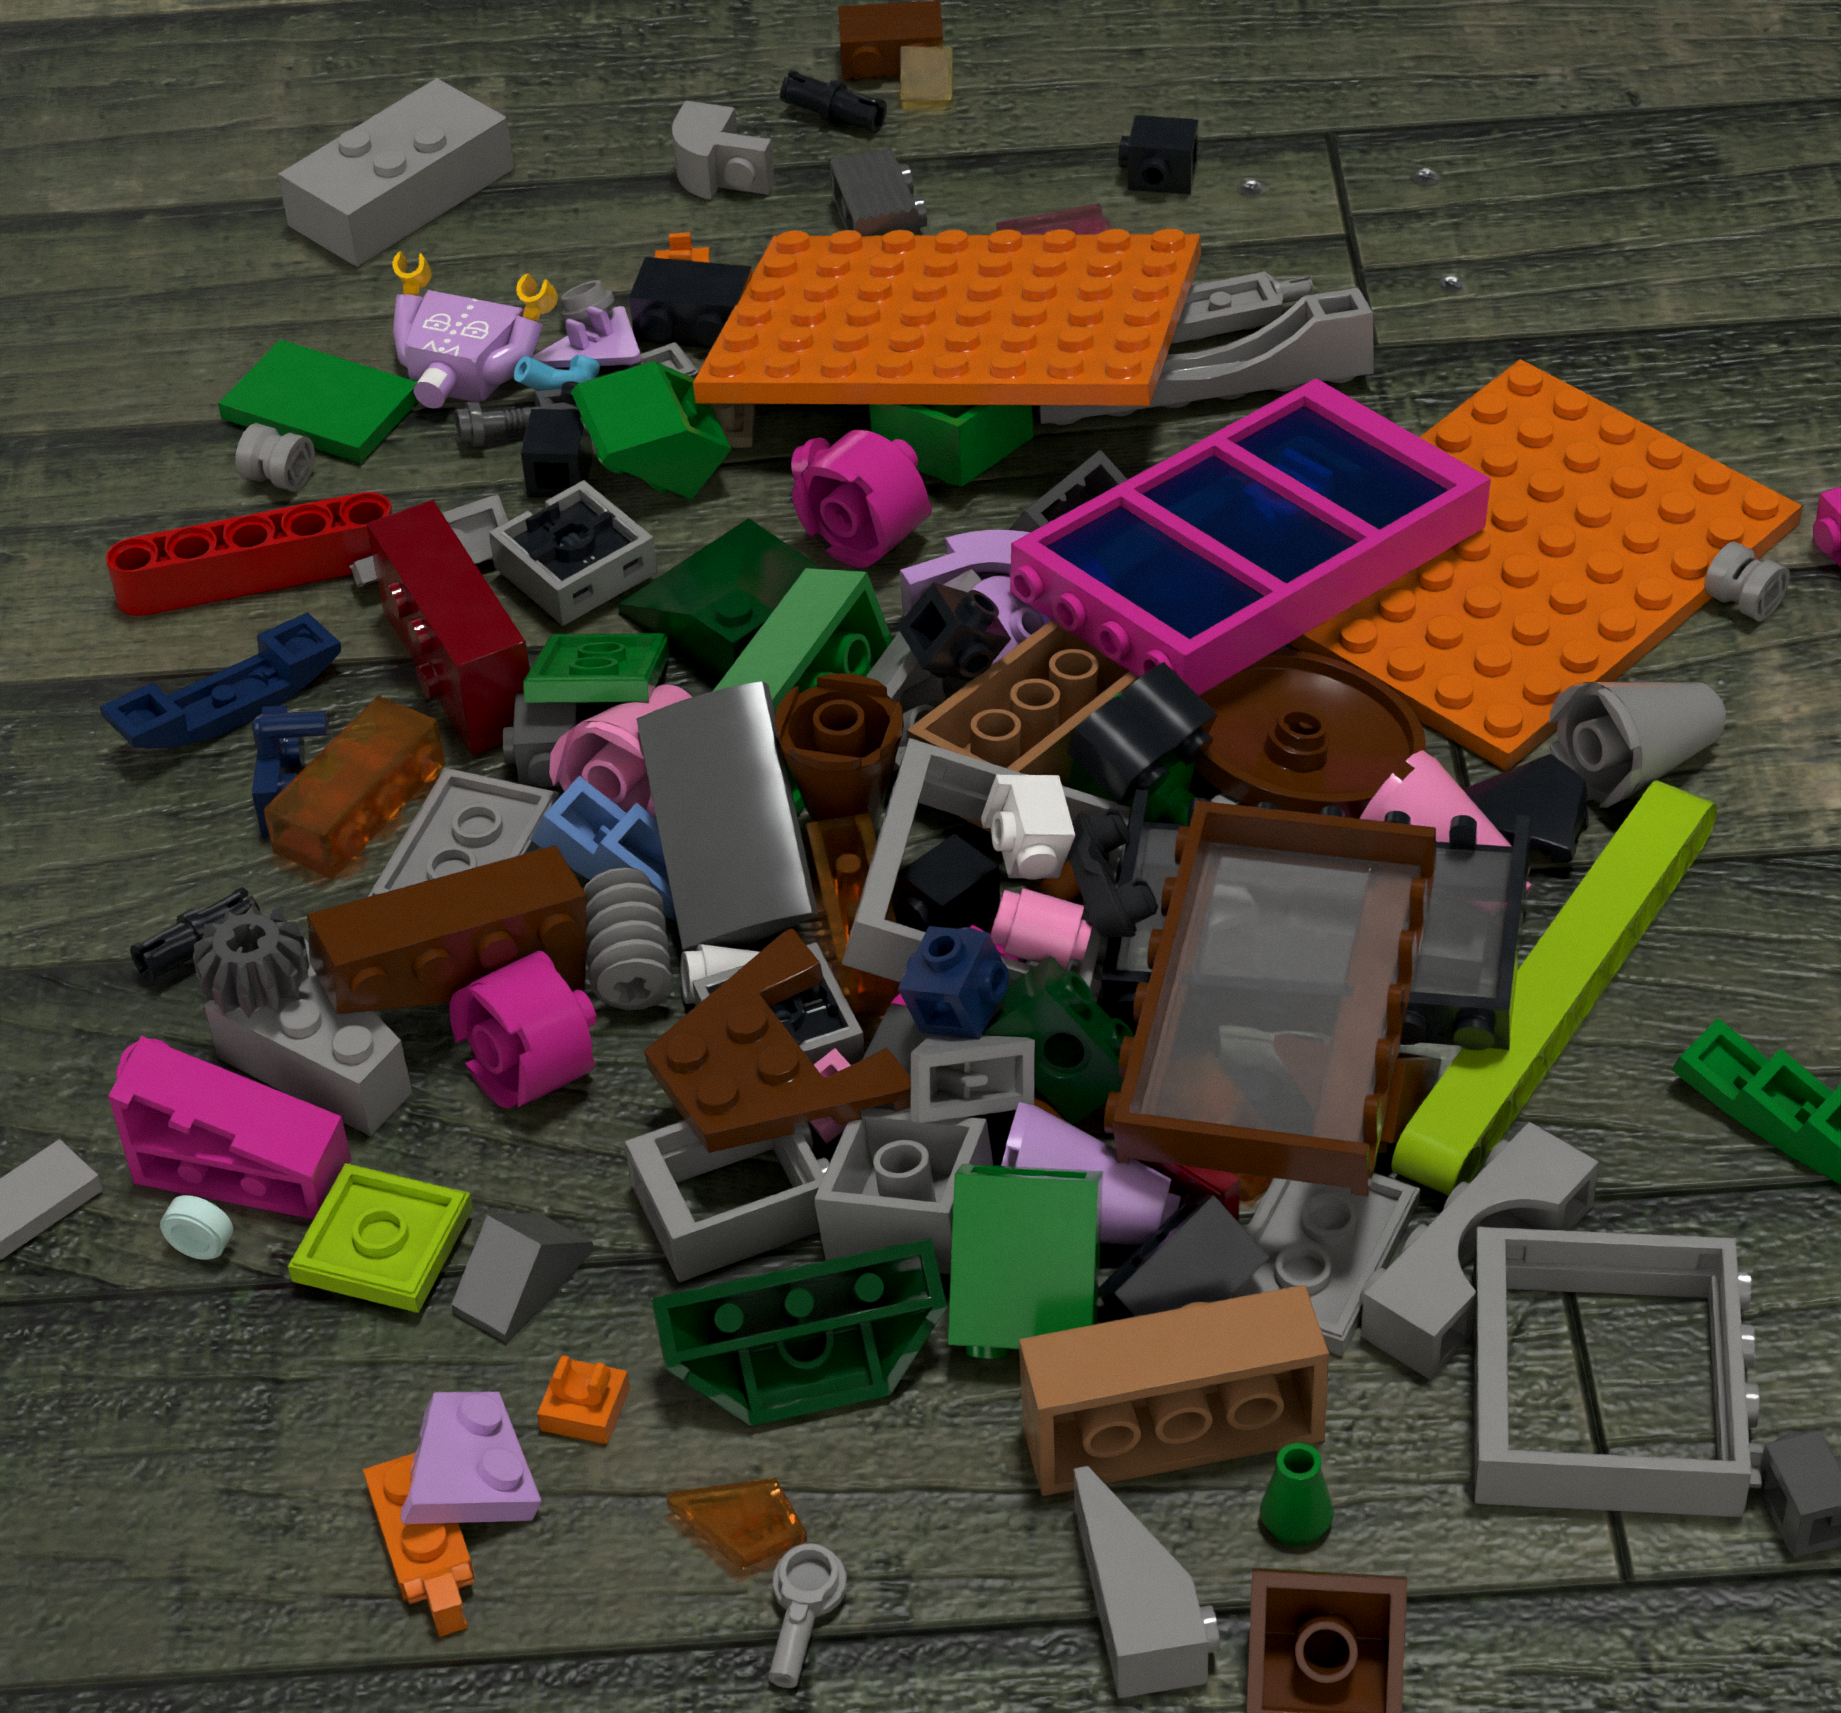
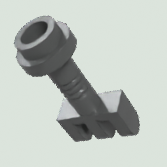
M561 389L536 391V407H527L521 410L511 409L510 411L482 412L479 402H468L465 404L464 409L455 410L456 434L459 443L469 442L472 448L484 446V435L517 431V429L519 431L526 430L531 409H579L576 404L566 403L561 399Z

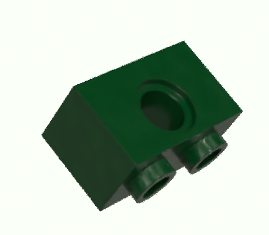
M1049 956L1008 986L1004 998L997 1002L983 1031V1034L987 1036L1027 1037L1035 1040L1034 1087L1072 1126L1106 1103L1111 1091H1121L1124 1080L1119 1075V1057L1122 1042L1125 1036L1135 1037L1131 1029L1118 1018L1111 1019L1094 1001L1089 986L1081 976L1073 971L1066 972L1052 956ZM1068 1033L1079 1040L1066 1041L1058 1038L1055 1034Z

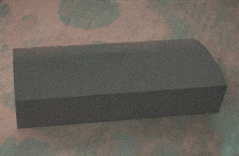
M763 681L701 694L636 718L682 949L684 951H696L698 944L741 949L819 916L785 758L775 735L776 717L769 685Z

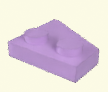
M434 1392L422 1420L419 1433L421 1442L414 1455L410 1475H412L411 1485L400 1514L403 1524L532 1521L542 1500L500 1393Z

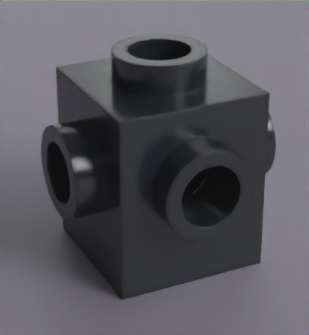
M935 582L930 585L897 626L922 669L929 671L939 678H947L949 676L968 682L986 672L1011 640V637L997 617L999 615L998 607L989 597L977 590L965 592Z

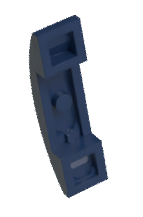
M307 612L258 634L259 654L169 695H166L152 682L101 705V716L133 747L148 749L170 748L201 742L242 727L261 715L263 706H280L297 694L341 652V642Z

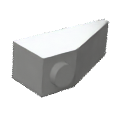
M1089 1466L1074 1468L1075 1514L1118 1699L1208 1684V1653L1220 1651L1219 1631L1212 1605L1199 1606L1191 1575Z

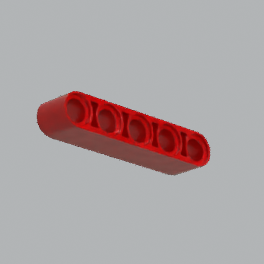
M361 492L127 538L111 546L106 553L105 560L119 609L125 614L132 616L151 615L353 575L350 565H353L355 561L372 556L366 523L393 514L389 499L384 495L375 492Z

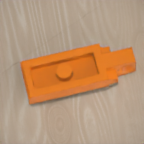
M415 1453L364 1468L363 1473L403 1600L408 1599L409 1604H413L427 1599L438 1635L442 1637L468 1628L458 1589L474 1584L473 1578L475 1576L459 1523L403 1524L400 1514L408 1496L412 1480L410 1472Z

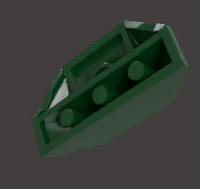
M932 1237L651 1298L665 1370L749 1427L890 1396L947 1309Z

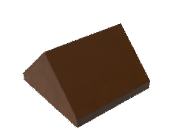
M1252 1568L1246 1713H1402L1407 1577Z

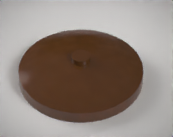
M1277 649L1199 695L1218 716L1209 732L1213 737V742L1206 752L1196 760L1194 769L1210 784L1225 794L1252 807L1260 802H1270L1275 804L1279 810L1319 814L1320 809L1323 807L1333 806L1340 808L1345 813V817L1359 819L1384 782L1392 774L1403 781L1415 769L1406 760L1421 750L1426 751V739L1420 720L1399 694L1379 679L1359 668L1314 653Z

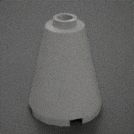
M1584 682L1573 685L1560 693L1550 710L1549 723L1557 721L1558 741L1549 743L1551 755L1564 762L1586 781L1588 795L1586 802L1594 800L1600 803L1598 807L1608 808L1623 803L1716 742L1724 731L1726 710L1723 701L1717 693L1707 684L1699 682Z

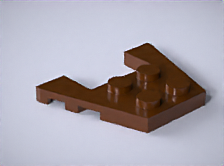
M793 928L779 935L644 1050L648 1070L708 1153L795 1134L794 1124L831 1116L836 1124L862 1119L861 1109L894 1102L895 1111L911 1108V1077L888 1048L828 1077H823L770 1007L824 981L820 962Z

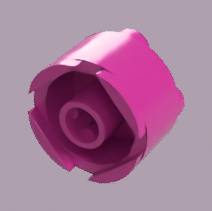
M852 430L839 439L804 469L801 477L795 481L792 489L793 503L797 516L811 538L819 532L832 545L825 552L835 560L857 568L869 567L884 557L931 515L932 508L924 482L916 469L918 457L913 448L901 439H895L891 442L879 434L865 430Z
M543 951L532 953L471 982L452 995L449 1011L456 1043L466 1038L468 1039L475 1058L465 1064L482 1091L500 1107L509 1109L517 1104L518 1107L529 1104L583 1077L594 1069L592 1042L589 1028L595 1026L597 1022L594 1006L583 991H571L567 983L556 971L551 959Z

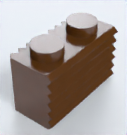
M940 0L838 6L842 77L845 80L849 81L852 77L856 80H859L861 77L869 80L873 76L879 79L883 75L889 79L893 74L898 78L903 74L908 77L916 74L920 77L923 73L930 76L933 72L940 76L944 72Z

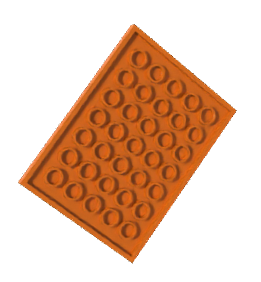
M1007 229L996 231L990 235H967L962 230H947L937 235H914L911 231L895 230L880 236H861L857 231L844 230L830 236H808L804 231H787L778 236H773L753 272L752 279L738 305H735L693 381L695 402L711 404L1150 406L1201 257L1200 234H1184L1183 231L1178 229H1163L1153 234H1130L1126 230L1110 229L1098 235H1075L1071 230L1057 229L1049 231L1044 235H1021L1019 231Z
M1519 359L1419 437L1491 478L1485 528L1288 644L1300 651L1345 662L1374 676L1399 694L1422 723L1507 772L1557 731V721L1549 723L1550 710L1560 693L1573 685L1584 682H1614L1713 598L1707 594L1704 587L1705 577L1712 561L1724 546L1735 541L1753 550L1755 559L1760 558L1800 524L1802 505ZM1368 477L1334 502L1379 530L1418 508V506ZM1315 517L1255 565L1287 584L1358 542ZM1235 579L1224 587L1223 606L1236 613L1261 599L1264 595L1240 580Z

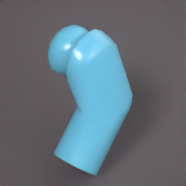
M575 355L571 358L569 371L559 370L529 356H523L515 367L514 379L537 391L561 389L562 384L568 381L581 383L595 379L600 371V365L593 358Z

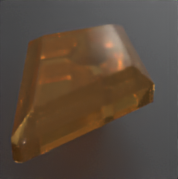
M776 1478L670 1492L666 1496L669 1510L739 1570H743L808 1541L804 1526Z

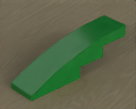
M1717 1018L1679 1057L1671 1071L1748 1129L1787 1155L1841 1185V1084L1834 1091H1831L1781 1048L1770 1060L1767 1059L1721 1019Z

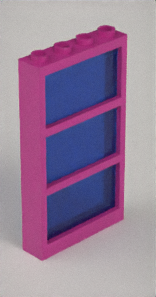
M1315 378L1012 542L1010 592L1138 677L1165 662L1199 696L1485 528L1491 478Z

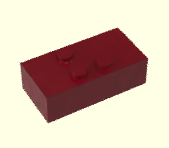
M434 500L367 522L366 525L383 612L415 662L418 681L428 700L437 698L472 756L502 745L503 728L514 727L515 693H524L523 681L530 671L526 641Z

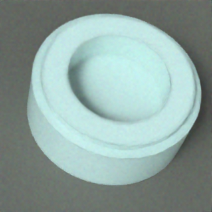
M189 1195L178 1196L173 1199L160 1221L161 1231L171 1246L187 1256L202 1260L219 1257L234 1232L231 1220L220 1208L205 1199Z

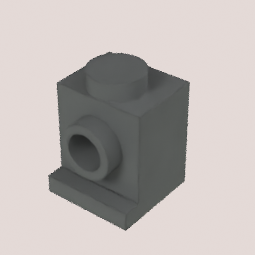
M1821 1430L1809 1433L1794 1431L1779 1437L1773 1442L1765 1443L1760 1467L1762 1485L1758 1490L1792 1558L1841 1546V1456H1834Z

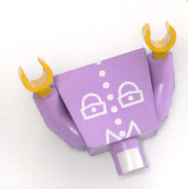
M402 251L398 252L394 256L392 267L403 284L402 294L396 295L393 338L399 362L408 368L409 379L417 382L414 386V394L417 400L429 408L441 407L448 397L480 402L486 400L500 384L514 378V370L518 361L523 356L533 357L543 326L542 323L538 322L540 314L550 312L557 304L558 295L552 284L545 279L540 292L535 295L538 287L537 280L531 274L523 275L517 283L516 291L518 297L526 305L525 309L428 290L424 297H420L419 289L425 287L432 277L431 268L423 254L420 253L418 268L412 273H406L407 259Z

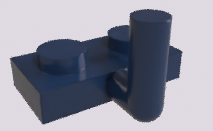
M287 705L263 706L262 714L257 716L252 723V731L257 748L252 797L261 836H287L289 812L291 810H299L300 806L299 780L297 773H294V768L304 766V737L328 736L329 718L327 711L289 713Z

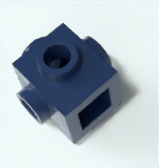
M929 926L917 951L908 959L905 975L898 990L920 1032L980 1039L997 1002H1000L1006 994L1010 975L989 932L978 931L968 927L954 929Z

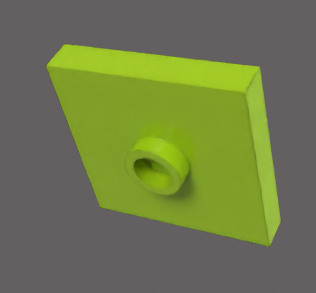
M345 1163L288 1265L291 1281L419 1313L473 1210L471 1194Z

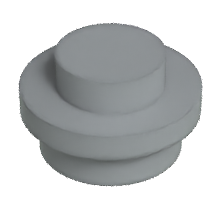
M600 280L589 281L570 289L561 296V301L565 307L561 314L565 322L567 319H572L583 323L585 326H589L592 323L587 313V308L593 306L606 311L609 315L607 307L615 299L610 290L604 289Z

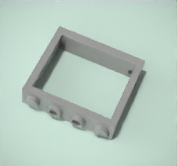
M909 738L894 782L842 965L901 983L905 975L908 959L917 951L926 933L884 920L917 803L981 822V816L995 776L1026 774ZM1062 786L1071 821L1080 812L1086 813L1089 818H1092L1110 807L1118 810L1126 825L1128 824L1131 807L1123 804L1119 805L1116 802ZM1126 844L1108 853L1110 857L1108 862L1114 878L1117 871L1121 872ZM1115 878L1117 883L1115 887L1118 888L1119 879ZM1083 900L1084 910L1081 919L1092 922ZM1093 924L1083 960L1078 961L1070 958L1066 972L1073 971L1081 976L1089 986L1094 1001L1097 1002L1098 994L1102 987V974L1094 972L1095 963L1104 966L1109 937H1101ZM1000 956L1006 964L1010 975L1008 986L1036 967Z
M1477 1227L1473 1263V1288L1476 1291L1473 1323L1474 1504L1743 1517L1749 1487L1761 1488L1762 1485L1760 1465L1763 1450L1761 1444L1749 1443L1748 1427L1756 1428L1758 1423L1759 1390L1757 1383H1745L1744 1368H1753L1755 1331L1753 1325L1741 1324V1310H1749L1751 1276H1748L1747 1272H1738L1736 1238ZM1506 1289L1708 1298L1717 1460L1509 1450Z

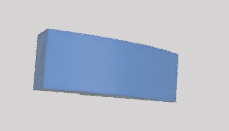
M579 776L543 815L530 840L543 849L556 845L568 866L589 880L610 869L626 867L642 870L650 878L652 888L662 896L663 915L666 918L677 921L656 818L638 803H635L626 813Z

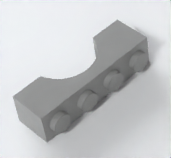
M1528 1122L1510 1142L1507 1140L1500 1141L1489 1154L1484 1169L1470 1183L1464 1181L1454 1188L1440 1215L1429 1226L1425 1224L1419 1225L1407 1239L1402 1254L1387 1269L1380 1267L1367 1279L1359 1297V1302L1363 1305L1361 1337L1431 1380L1473 1334L1476 1291L1465 1277L1462 1269L1474 1258L1477 1227L1571 1231L1594 1205L1599 1162L1531 1122Z

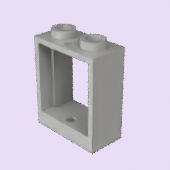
M685 1120L625 1141L631 1185L679 1283L820 1232L814 1198L830 1163L825 1157L816 1160L811 1151L813 1140L807 1122L794 1124L795 1134L711 1153L707 1152ZM772 1149L775 1151L793 1188L698 1222L694 1221L676 1183Z

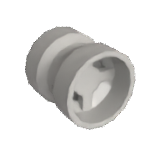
M254 423L243 432L236 450V469L243 478L257 482L270 479L275 487L296 492L303 488L312 473L315 458L314 445L308 437L293 433L280 436L275 428Z
M1733 541L1724 546L1712 561L1705 577L1704 587L1707 594L1723 603L1729 601L1737 603L1741 613L1760 622L1767 619L1780 604L1789 584L1790 573L1787 568L1772 560L1761 562L1755 559L1753 550Z

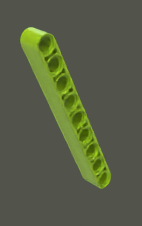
M1658 780L1649 786L1517 970L1510 1049L1487 1048L1484 1050H1468L1463 1047L1403 1130L1392 1157L1391 1167L1393 1172L1448 1197L1458 1184L1464 1181L1470 1183L1476 1177L1493 1148L1506 1134L1703 850L1716 821L1718 805L1715 802Z

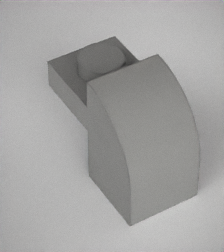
M685 101L672 125L676 174L679 183L688 192L710 200L713 199L718 188L769 195L775 183L771 139L737 134L734 107Z

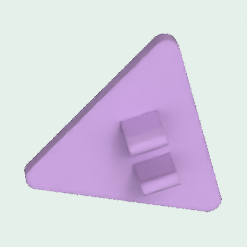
M589 306L587 313L590 316L592 325L585 326L581 322L567 319L565 325L568 335L532 357L553 368L570 367L571 358L575 355L593 358L598 361L600 366L636 364L642 360L625 307L623 306L609 310V315L604 310Z

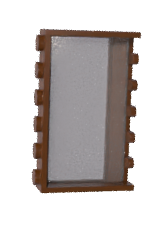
M1196 800L1190 827L1180 826L1178 829L1175 843V864L1179 866L1176 878L1167 877L1164 882L1161 914L1166 919L1163 930L1153 929L1150 935L1147 965L1148 969H1152L1149 983L1139 982L1137 985L1133 1019L1135 1023H1138L1135 1037L1125 1036L1122 1042L1119 1057V1075L1124 1080L1120 1092L1111 1091L1109 1093L1104 1116L1105 1133L1114 1134L1118 1163L1128 1164L1131 1158L1350 1188L1351 1194L1368 1197L1437 871L1436 827Z

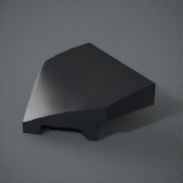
M1548 754L1463 789L1512 847H1514L1517 814L1530 815V850H1542V854L1545 856L1551 854L1552 861L1573 860L1576 853V835L1580 829L1587 827L1589 824L1586 805L1588 795L1586 781L1561 760Z

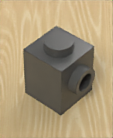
M515 693L514 727L503 728V751L505 763L516 764L519 784L536 788L561 786L560 782L553 786L549 774L550 753L559 737L569 728L581 722L579 702L524 703V693Z

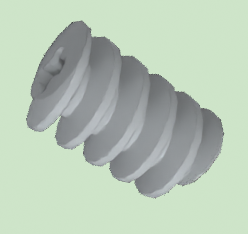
M626 867L607 870L593 877L584 888V892L587 895L586 947L591 990L599 1000L611 1007L623 1010L646 1009L658 1005L666 999L673 988L670 957L667 952L669 948L667 934L665 933L666 924L665 916L663 915V899L652 888L650 878L642 870Z

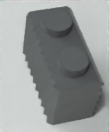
M886 146L882 151L875 148L872 153L865 150L861 155L855 152L851 157L844 154L841 159L834 156L830 160L833 201L846 230L857 231L861 236H880L895 230L911 231L914 235H920L919 228L927 226V214L921 195L913 196L914 187L908 164L898 165L891 148Z

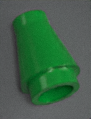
M1291 1443L1279 1451L1275 1470L1260 1504V1516L1266 1528L1277 1540L1291 1546H1304L1316 1541L1329 1528L1334 1517L1333 1503L1321 1469V1456L1314 1447L1306 1443Z

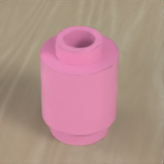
M1022 888L1020 894L1004 890L992 928L991 938L994 943L1005 946L1003 953L1041 963L1049 956H1052L1066 970L1070 958L1078 961L1083 960L1093 922L1081 919L1084 910L1083 905Z

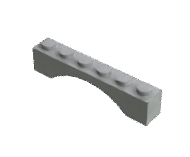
M1359 288L1303 296L1282 316L1256 333L1226 346L1197 353L1167 355L1150 406L1034 405L1041 424L1068 425L1084 417L1104 414L1126 416L1137 409L1157 406L1179 408L1188 405L1191 401L1216 397L1232 400L1240 398L1249 392L1268 389L1291 391L1315 378L1320 381L1334 383L1348 382L1356 376L1374 374L1373 312Z

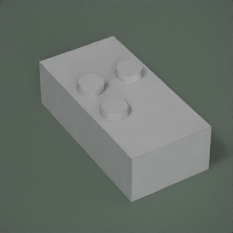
M436 78L278 173L288 226L352 265L359 267L514 170L507 117Z

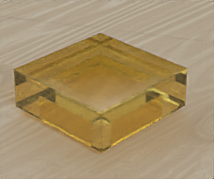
M900 47V100H953L954 47Z

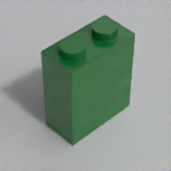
M962 1164L954 1174L948 1345L966 1346V1355L972 1357L1003 1358L1008 1356V1348L1019 1349V1339L1097 1324L1103 1171Z

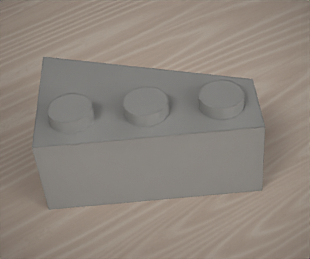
M305 940L307 955L309 959V945L308 942ZM311 964L308 969L309 978L300 982L299 998H280L277 1013L264 1006L257 1008L252 1016L248 1018L240 1007L223 1014L215 1000H209L204 1005L218 1059L290 1096L342 1116L343 1123L370 1137L412 1094L401 1040L374 1011L337 1014Z

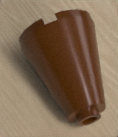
M827 674L817 677V686L799 693V686H796L787 692L776 708V739L814 829L824 843L837 848H853L863 845L875 835L904 728L903 709L899 701L897 700V703H895L887 696V687L878 680L858 674Z

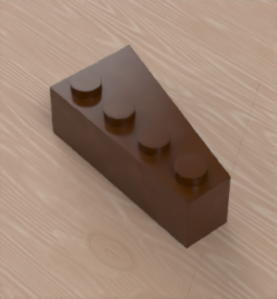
M555 845L307 914L309 962L337 1014L450 1003L452 995L466 987L469 983L537 951H543L548 955L556 971L564 979L571 991L585 989L587 895Z

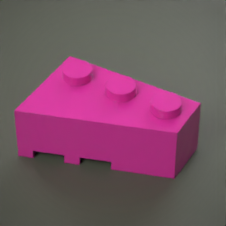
M143 1036L138 1040L108 1095L133 1183L137 1185L314 1219L344 1164H350L352 1160L342 1116Z

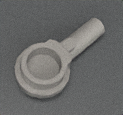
M806 1543L793 1547L779 1560L773 1572V1591L778 1603L786 1609V1614L768 1679L773 1684L783 1688H794L797 1686L815 1617L830 1613L841 1603L846 1593L847 1573L842 1561L829 1549L819 1544Z

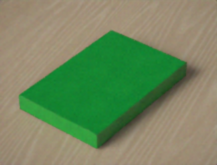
M280 339L218 402L221 419L246 427L254 423L272 427L277 430L280 436L293 433L308 437L313 442L315 449L362 463L418 402L414 394V386L417 382Z
M665 633L552 634L523 681L524 703L649 702L670 656L669 635Z

